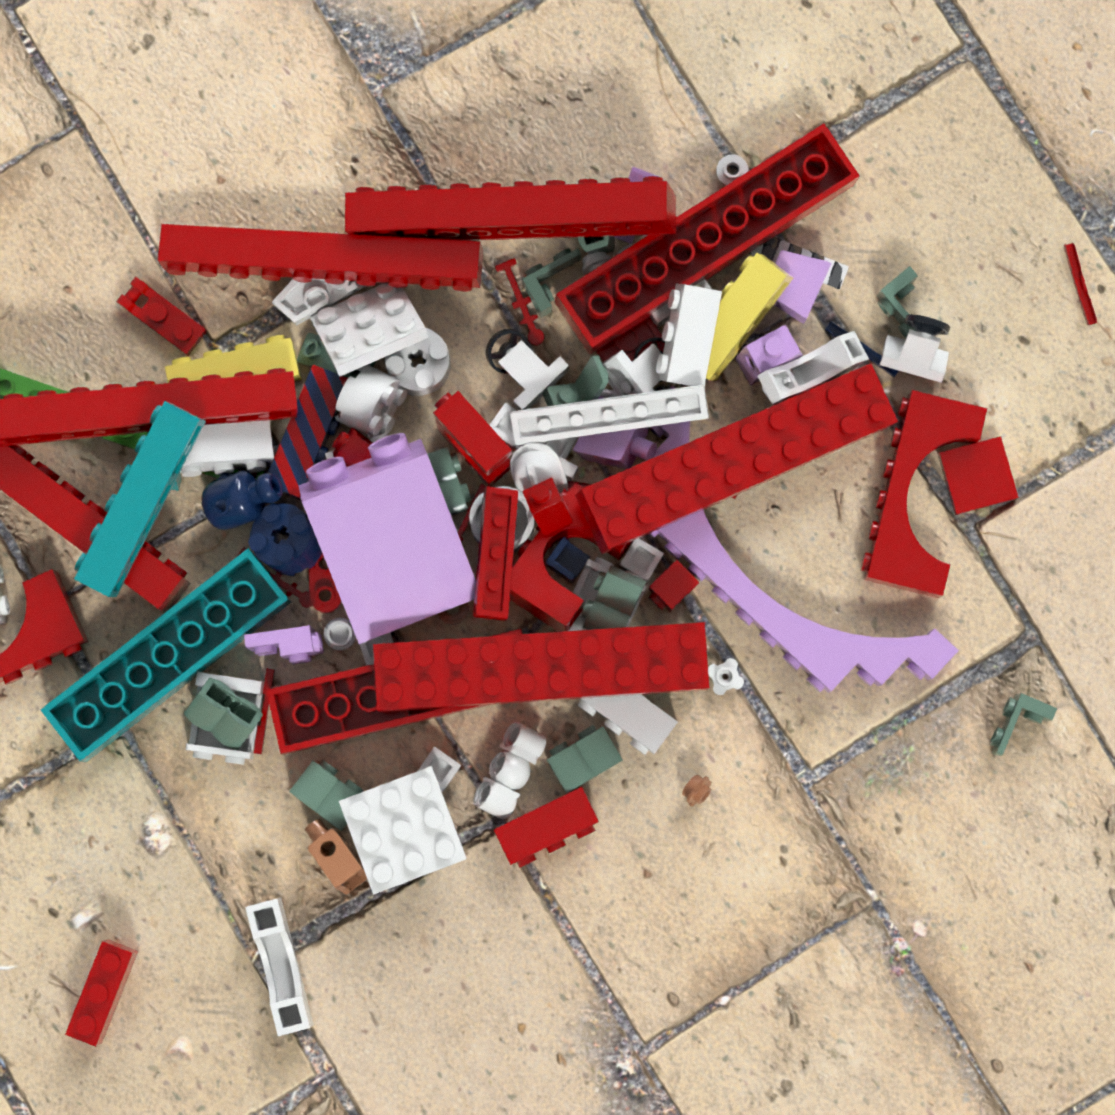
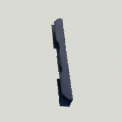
M830 321L825 329L834 337L848 333L832 321ZM860 341L869 360L894 378L899 370L881 366L882 355L876 353Z

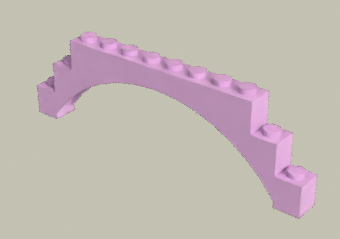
M690 421L648 427L657 437L660 438L664 435L667 438L657 448L654 457L689 442ZM704 510L650 533L654 538L658 534L667 542L664 548L677 560L682 556L690 564L688 570L701 582L704 579L708 580L714 586L711 591L718 599L725 604L729 600L738 608L735 614L745 624L749 626L753 622L762 631L759 636L772 648L777 645L786 653L783 659L795 670L801 667L809 675L806 680L819 692L823 689L828 693L831 692L855 666L859 669L857 675L866 684L871 686L874 683L879 687L884 684L905 660L909 663L907 669L919 680H922L923 677L931 680L959 651L935 628L926 635L904 638L870 637L828 628L799 616L777 603L759 589L740 570L717 539L705 516Z

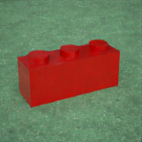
M580 787L493 830L510 865L517 862L520 868L537 860L534 853L545 848L548 853H551L566 846L564 839L573 834H576L577 838L580 839L596 831L593 825L599 821L583 788Z
M109 939L101 942L65 1035L95 1047L103 1043L138 950Z

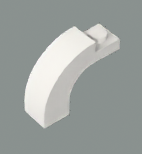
M855 331L834 338L818 349L792 362L768 369L759 374L758 378L762 384L764 394L772 404H775L831 381L869 360Z

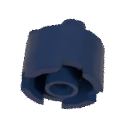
M284 503L269 504L263 508L252 525L248 540L250 549L258 559L281 575L295 576V573L302 572L306 568L311 569L322 555L307 514L294 505Z

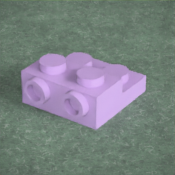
M310 625L244 635L245 647L255 652V655L278 654L277 648H279L280 656L289 660V663H292V665L312 662L311 656L324 653L322 636L315 632V629Z

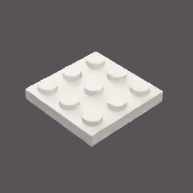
M381 283L376 288L362 294L353 295L346 301L332 307L323 308L318 313L310 316L312 324L339 377L429 338L423 322L404 289L391 287L388 283Z
M432 766L339 801L373 895L467 859Z

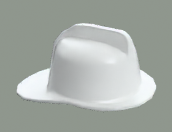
M527 443L520 446L513 453L510 461L511 474L517 490L523 493V490L551 477L560 493L564 489L568 490V482L557 453L549 446L541 443Z

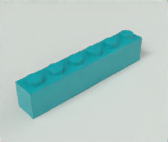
M164 401L162 406L158 405L150 418V423L153 425L147 436L142 435L135 447V452L138 454L133 464H128L123 470L120 477L122 485L117 495L112 494L104 510L107 512L103 523H98L90 535L89 540L92 544L87 554L82 553L74 568L77 571L75 580L107 597H117L206 422L205 420Z

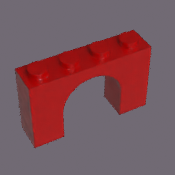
M459 391L454 395L448 392L436 402L434 406L437 409L433 414L439 433L484 483L492 487L511 470V460L509 457L512 455V449Z
M574 483L569 491L564 489L561 492L573 523L546 536L543 535L537 525L536 530L539 532L532 541L527 539L518 552L520 558L514 566L512 565L510 600L558 632L569 631L583 611L584 600L551 578L544 565V556L548 549L564 536L566 538H583L597 545L575 497L583 489L577 483ZM633 541L607 553L620 560Z

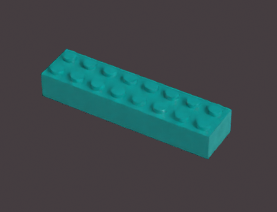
M248 548L40 710L80 762H88L197 677V672L202 673L242 642L244 635L252 634L292 603V601L256 555Z

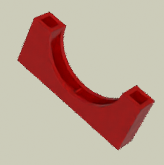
M912 390L907 398L902 397L898 409V416H902L900 429H894L890 443L891 447H895L893 459H887L883 472V478L888 480L885 491H879L875 506L876 509H880L878 521H872L868 534V540L873 541L870 553H864L860 571L865 572L864 580L934 598H940L944 595L951 564L942 562L930 555L916 539L907 514L908 489L918 465L932 451L952 443H977L981 439L988 408Z
M53 569L22 582L26 594L25 619L15 640L0 654V682L4 681L5 685L22 679V672L33 667L35 671L49 667L53 664L52 659L61 654H64V657L67 658L83 650L81 645L89 642L58 572Z

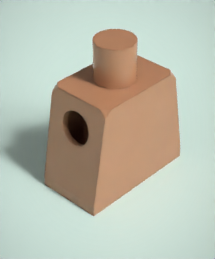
M321 819L313 821L305 828V832L313 841L307 849L337 890L347 895L367 880L359 856L339 831L335 828L328 830ZM336 847L334 854L329 856V851Z

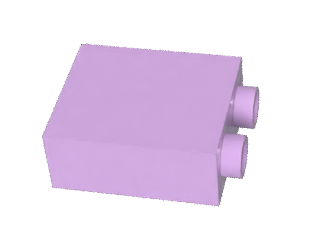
M404 433L389 435L375 441L368 447L371 458L347 467L343 457H334L321 461L307 469L306 474L309 482L299 485L302 504L359 644L475 599L476 580L421 439L408 443Z

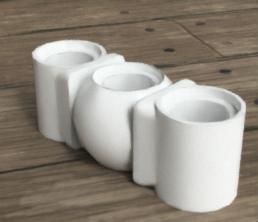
M520 722L512 723L504 734L503 743L499 746L505 751L498 753L491 761L489 767L491 779L484 776L483 782L475 792L474 805L502 820L507 819L514 811L517 798L520 796L515 790L522 788L527 783L531 772L529 762L534 765L536 764L537 759L541 756L546 746V737Z

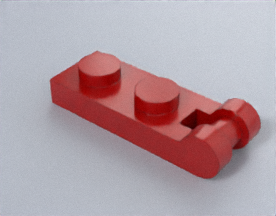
M135 276L130 283L132 287L125 296L121 294L116 302L185 355L189 356L207 333V330ZM141 295H144L149 300L141 309L135 302Z

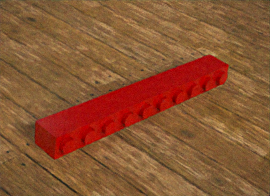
M161 224L157 261L167 273L172 275H185L186 271L198 272L199 275L204 277H216L217 273L229 274L237 279H247L249 275H257L270 281H278L280 277H293V280L297 282L308 283L312 282V279H325V282L330 284H343L344 280L356 281L357 284L363 286H374L376 282L388 283L389 286L395 288H406L408 284H417L421 288L437 290L440 286H452L456 291L467 292L471 291L472 288H480L484 251L480 241Z
M274 368L268 370L267 374L254 375L250 371L235 373L234 377L226 378L211 374L195 381H188L187 378H173L169 380V383L156 384L154 381H141L133 387L109 384L103 386L102 390L90 391L87 387H77L71 389L70 393L57 394L56 391L45 390L38 392L37 396L23 397L22 394L18 393L7 394L3 399H0V447L149 432L153 425L150 423L151 415L158 405H163L164 401L172 403L205 420L204 425L297 418L293 371L286 372L284 368Z

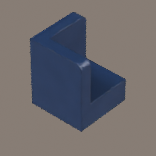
M564 536L546 561V567L572 584L584 568L587 560L590 559V556L571 544L569 539Z

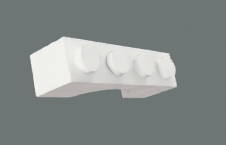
M281 897L245 907L253 940L257 945L263 963L269 990L270 1007L277 1035L282 1036L311 1028L314 1024Z

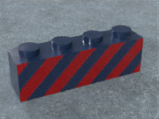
M312 365L297 401V418H290L268 473H272L279 478L283 494L300 501L299 485L309 482L306 474L307 469L326 460L325 453L329 452V448L325 447L330 435L335 436L339 429L340 422L336 421L335 416H338L340 411L336 410V403L348 379L344 376L339 377L338 374L316 365Z

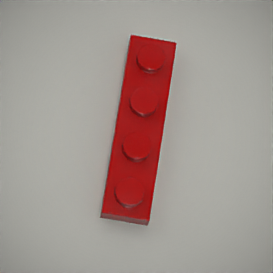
M489 486L484 488L473 617L501 621L508 619L519 490Z

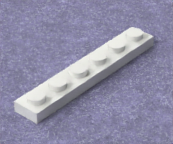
M702 384L511 411L510 417L515 445L708 419L709 413L705 386Z

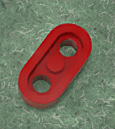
M322 553L315 566L309 569V599L315 610L327 614L337 610L342 601L329 568L321 569L319 567L320 561L324 559ZM324 590L331 592V598L326 602L319 599L320 593Z

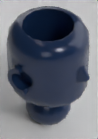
M238 471L233 474L224 472L218 479L210 482L203 489L201 496L202 509L207 520L217 529H233L255 521L262 512L265 503L277 502L283 493L282 485L279 478L272 473H264L256 479L248 471Z

